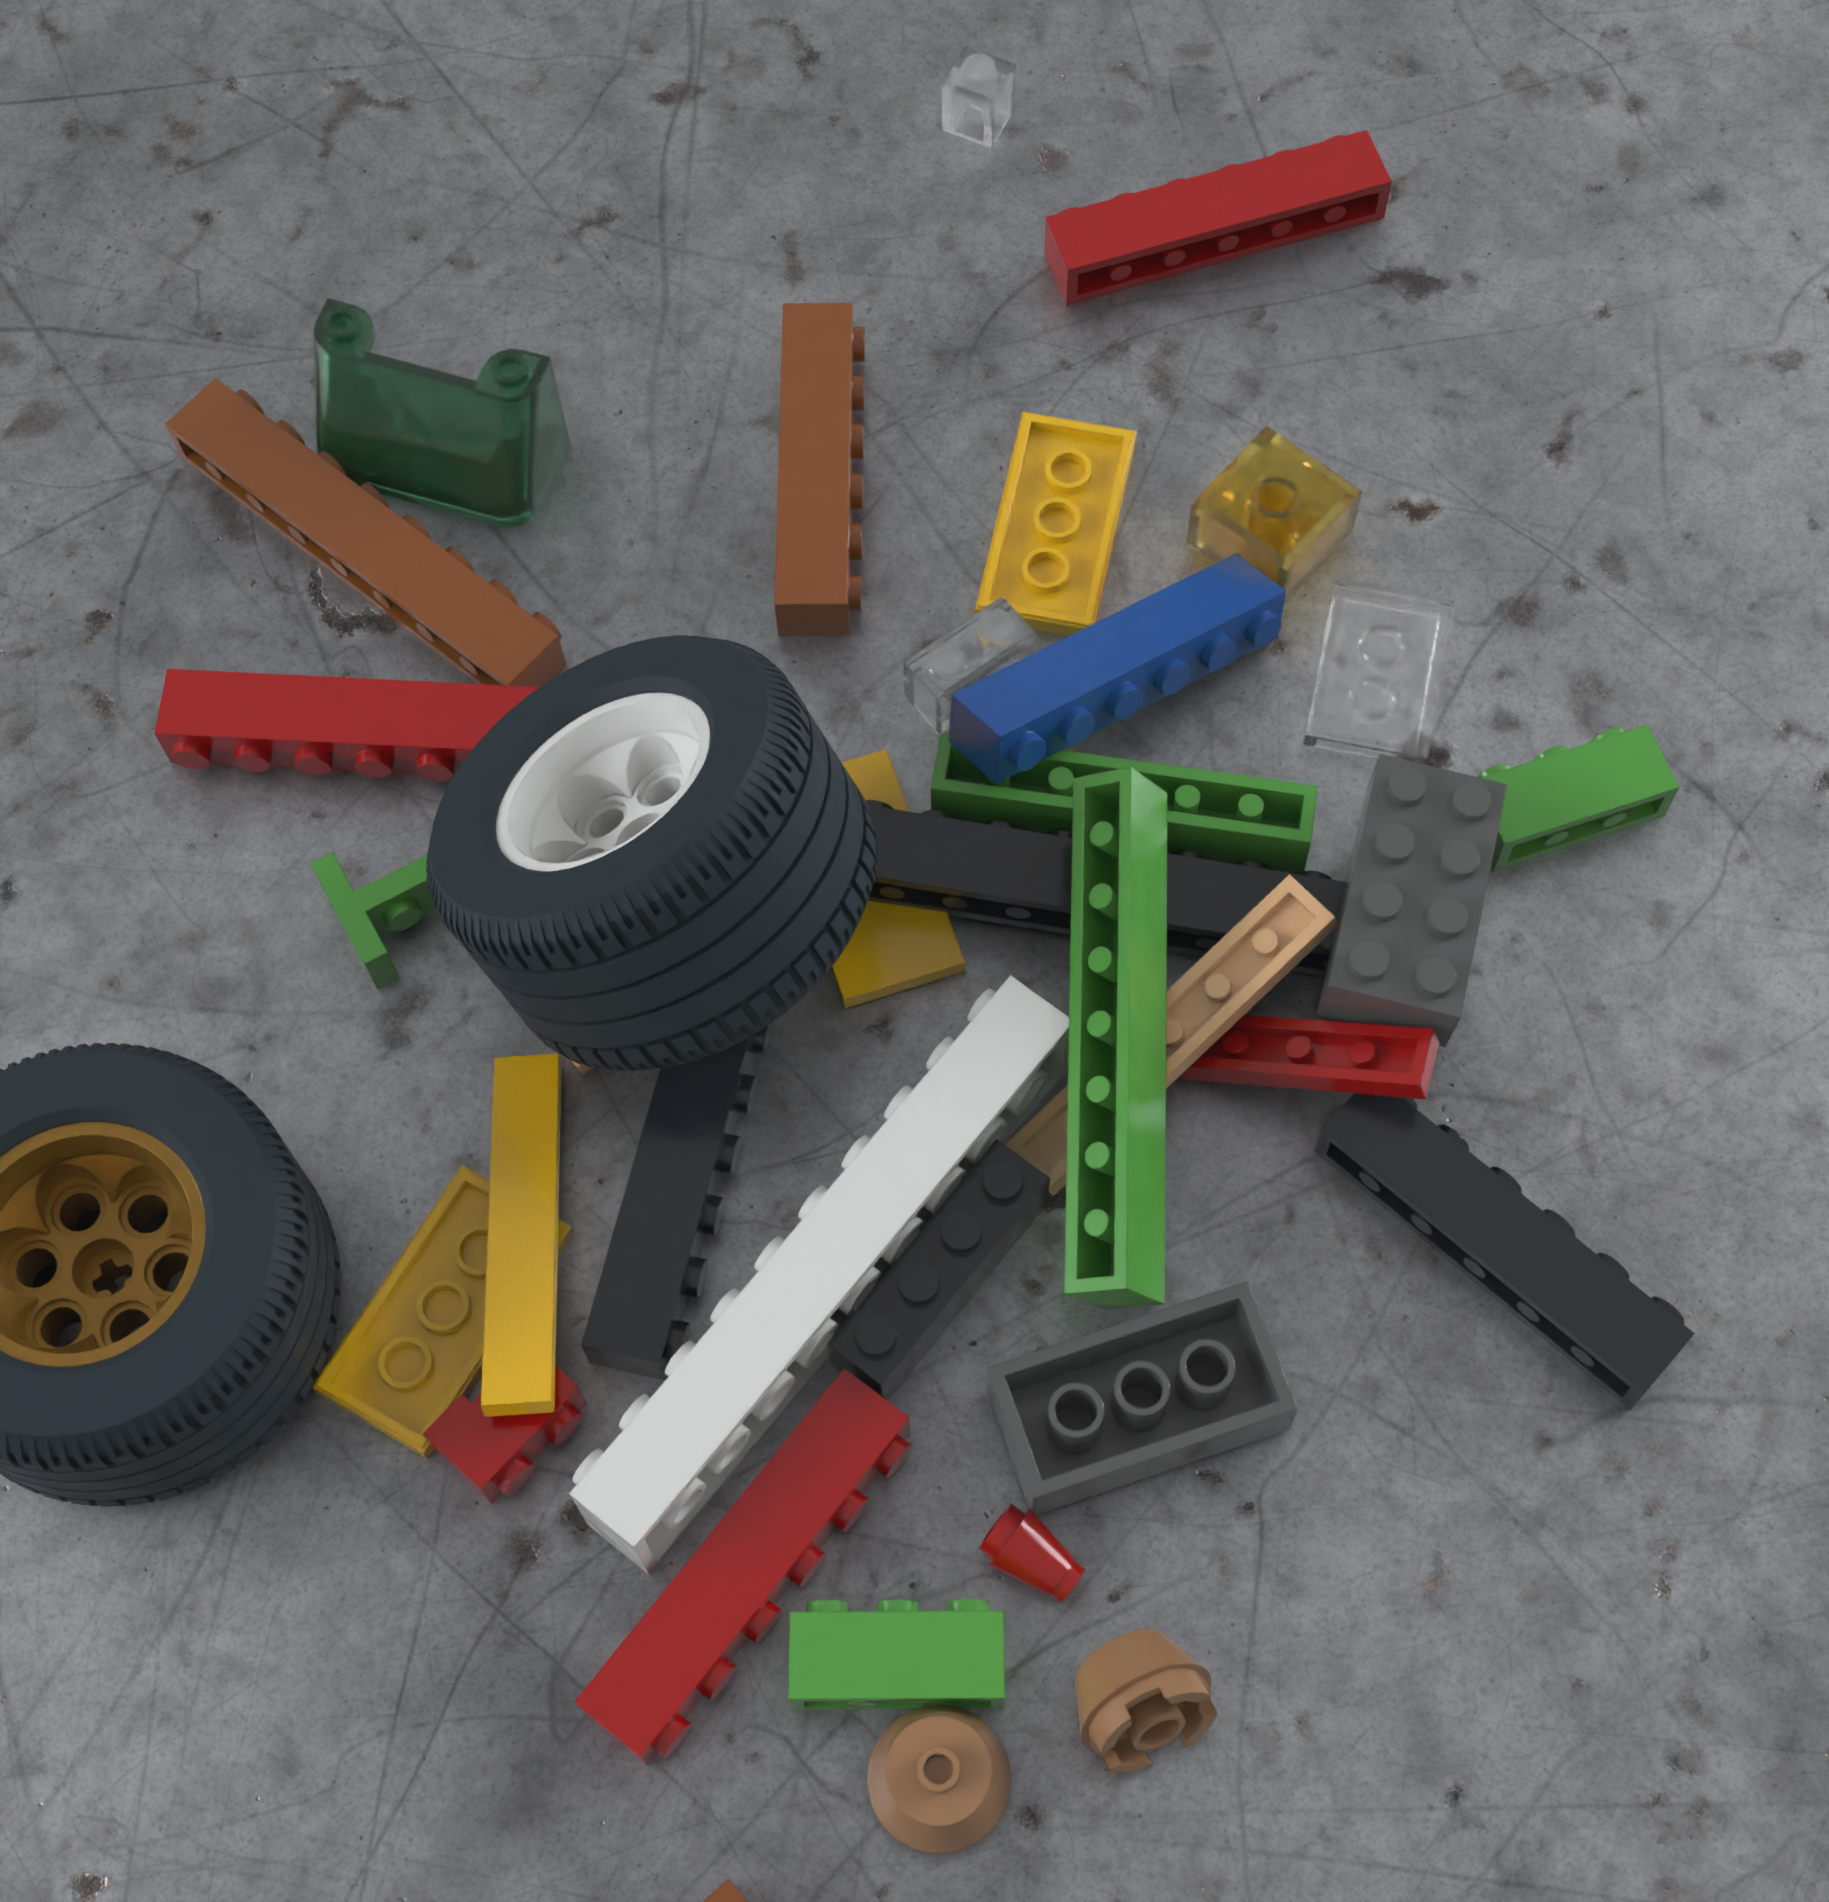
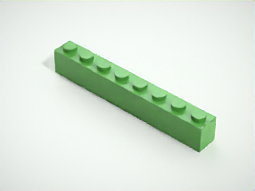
M1133 767L1073 778L1064 1294L1101 1309L1165 1304L1168 793Z

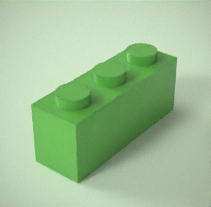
M1648 724L1627 731L1622 727L1611 728L1598 734L1590 743L1567 749L1566 746H1555L1537 755L1533 761L1512 768L1508 764H1500L1480 773L1477 777L1508 784L1491 867L1493 871L1665 816L1679 789V785Z
M902 1599L879 1601L876 1603V1611H848V1603L839 1600L807 1602L806 1612H790L788 1700L792 1710H914L929 1705H950L962 1709H1004V1611H989V1602L979 1599L947 1602V1611H919L918 1602Z

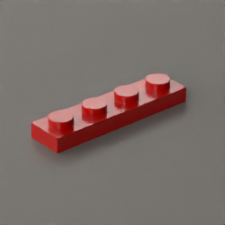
M1244 1015L1177 1079L1426 1099L1439 1041L1434 1028Z

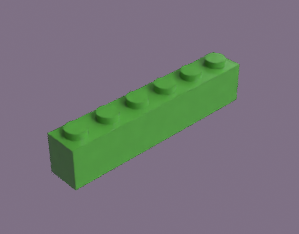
M940 734L930 788L931 810L949 813L958 820L976 823L1001 820L1015 825L1020 830L1039 833L1063 830L1072 833L1073 778L1133 767L1168 793L1167 853L1171 854L1179 850L1193 851L1203 855L1207 860L1232 864L1244 860L1256 861L1266 865L1269 870L1294 874L1305 869L1312 841L1318 786L1067 750H1061L1040 761L1030 770L1021 771L995 784L949 742V734Z

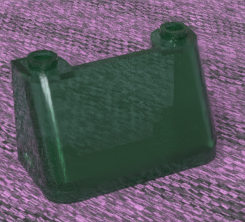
M327 298L316 320L313 331L317 455L321 451L327 452L342 466L349 479L359 486L364 482L368 483L383 495L500 527L513 528L524 525L533 519L541 506L570 440L551 357L520 349L499 351L487 360L477 380L468 379L371 353L370 350L374 344L376 332L370 315L364 309L355 305Z

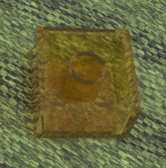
M1266 425L1191 503L1186 543L1214 563L1235 553L1239 554L1286 591L1285 604L1352 533L1362 491Z

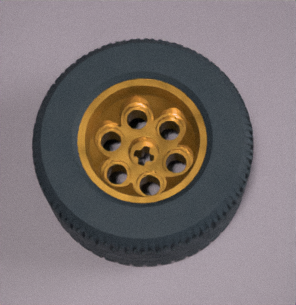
M93 1043L91 1046L80 1044L76 1048L66 1046L62 1050L56 1048L49 1050L48 1054L43 1052L37 1053L34 1058L26 1057L21 1059L19 1064L16 1062L8 1064L7 1069L2 1070L0 1068V1474L19 1486L37 1494H42L45 1497L89 1506H126L127 1503L129 1505L155 1502L156 1498L158 1500L169 1499L170 1497L183 1495L185 1490L191 1492L200 1486L210 1484L211 1479H219L227 1472L235 1470V1465L238 1463L244 1464L248 1461L249 1457L260 1451L259 1447L263 1444L267 1445L271 1441L270 1439L281 1431L280 1427L283 1423L288 1424L291 1416L299 1410L298 1404L306 1400L308 1392L315 1384V1376L320 1375L322 1366L327 1359L326 1351L330 1350L336 1329L334 1324H337L341 1273L339 1271L340 1259L336 1237L326 1208L316 1189L262 1110L232 1082L208 1067L200 1065V1063L177 1054L174 1055L168 1051H161L152 1047L147 1048L142 1045L132 1046L125 1043L120 1045L106 1043L103 1045L101 1043ZM93 1210H100L99 1218L94 1225L86 1230L75 1231L77 1223L83 1215ZM159 1212H168L165 1223L158 1230L151 1233H143V1227L152 1215ZM50 1265H57L54 1277L47 1284L33 1288L34 1279L42 1269ZM185 1269L175 1291L169 1292L167 1287L170 1279L177 1272ZM126 1275L127 1279L124 1281V1288L115 1293L117 1291L115 1280ZM74 1323H82L81 1332L77 1339L69 1345L57 1347L58 1338L67 1326ZM138 1326H142L135 1332L130 1334V1332L133 1331L135 1328H137Z

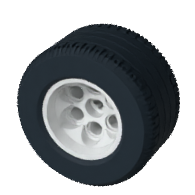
M675 635L633 642L594 656L548 681L506 713L475 745L451 779L434 818L427 852L426 873L431 898L443 923L539 1040L563 1057L588 1067L616 1071L652 1070L697 1061L738 1044L764 1029L806 996L837 961L861 920L875 880L878 862V841L872 814L865 798L833 751L786 675L768 658L746 645L717 638Z

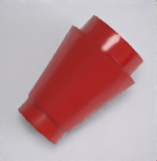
M1012 1503L1000 1515L978 1547V1549L991 1558L988 1562L989 1566L1048 1596L1051 1595L1060 1603L1069 1595L1085 1571V1568L1075 1561L1071 1553L1030 1508L1024 1513Z

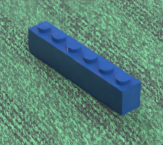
M1235 553L953 693L951 696L949 742L995 784L1021 771L1030 770L1040 761L1069 746L1080 744L1088 736L1117 721L1128 719L1136 711L1165 696L1174 695L1184 686L1211 672L1222 670L1232 661L1257 648L1268 646L1273 640L1278 638L1281 629V617L1286 591L1239 554Z

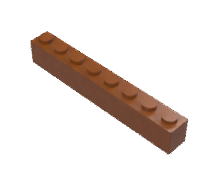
M215 378L165 423L182 459L476 684L541 687L552 680L566 666L560 644L562 635L550 619L539 612H535L533 615L529 614L518 605L514 595L502 583L495 579H492L489 583L474 572L471 563L462 553L453 547H448L446 550L441 548L431 540L430 534L418 520L408 514L401 518L389 509L386 500L374 487L365 482L360 486L347 477L342 466L330 454L321 451L317 455L305 446L302 437L290 424L283 420L275 423L265 416L260 405L246 391L239 389L235 393Z

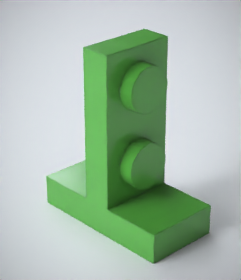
M332 852L310 863L378 989L399 978L380 936L390 931L397 932L408 929L415 925L422 918L423 914L436 908L428 889L426 873L427 855L354 891Z

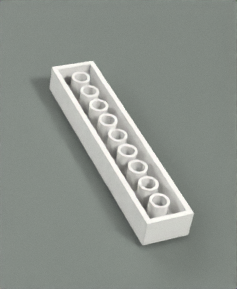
M1011 975L997 992L989 988L981 994L968 1014L967 1020L970 1023L956 1040L948 1036L935 1048L926 1064V1069L929 1071L913 1089L906 1085L894 1096L884 1113V1118L887 1121L872 1138L863 1135L853 1144L842 1161L841 1167L845 1170L828 1189L821 1185L812 1192L799 1211L798 1218L802 1221L785 1240L778 1236L765 1247L754 1266L758 1272L740 1292L737 1288H733L719 1301L710 1317V1321L714 1324L698 1343L695 1344L690 1340L678 1349L665 1369V1374L669 1377L650 1398L647 1394H643L631 1404L619 1423V1428L623 1431L604 1452L600 1448L595 1449L576 1470L572 1479L576 1486L569 1494L586 1523L648 1575L654 1571L830 1359L828 1342L994 1141L998 1139L1003 1144L1007 1143L1023 1127L1067 1074L1069 1017Z

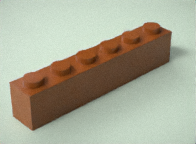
M783 303L774 600L778 635H850V612L862 611L861 575H851V560H862L863 556L862 524H852V509H863V473H853V459H864V425L853 424L854 410L865 409L864 375H854V362H865V327H854L853 303Z

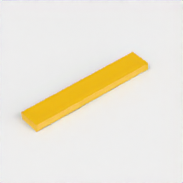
M558 1053L494 1057L481 1408L485 1417L554 1412L562 1075V1065Z

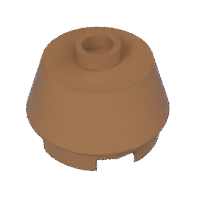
M1141 1629L1110 1640L1090 1654L1080 1665L1075 1675L1082 1743L1089 1750L1099 1754L1103 1758L1108 1770L1115 1773L1136 1772L1152 1767L1153 1764L1148 1753L1168 1745L1178 1737H1181L1185 1747L1188 1748L1204 1735L1217 1716V1711L1210 1700V1673L1160 1630Z
M929 1705L905 1713L892 1722L882 1733L870 1757L867 1786L875 1814L893 1837L919 1851L936 1854L951 1853L974 1845L995 1827L1009 1799L1011 1770L1002 1742L985 1721L959 1707Z

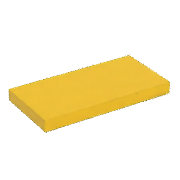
M1022 411L977 598L975 620L1063 636H1070L1097 622L1136 445L1137 431Z
M887 749L841 762L865 800L881 801L896 810L910 812ZM868 901L851 940L831 967V971L846 1009L965 972V960L947 912Z
M464 1165L460 1166L312 1387L317 1394L427 1459L434 1449L423 1436V1433L461 1394L468 1398L482 1376L490 1180ZM559 1219L558 1258L575 1234L572 1226Z

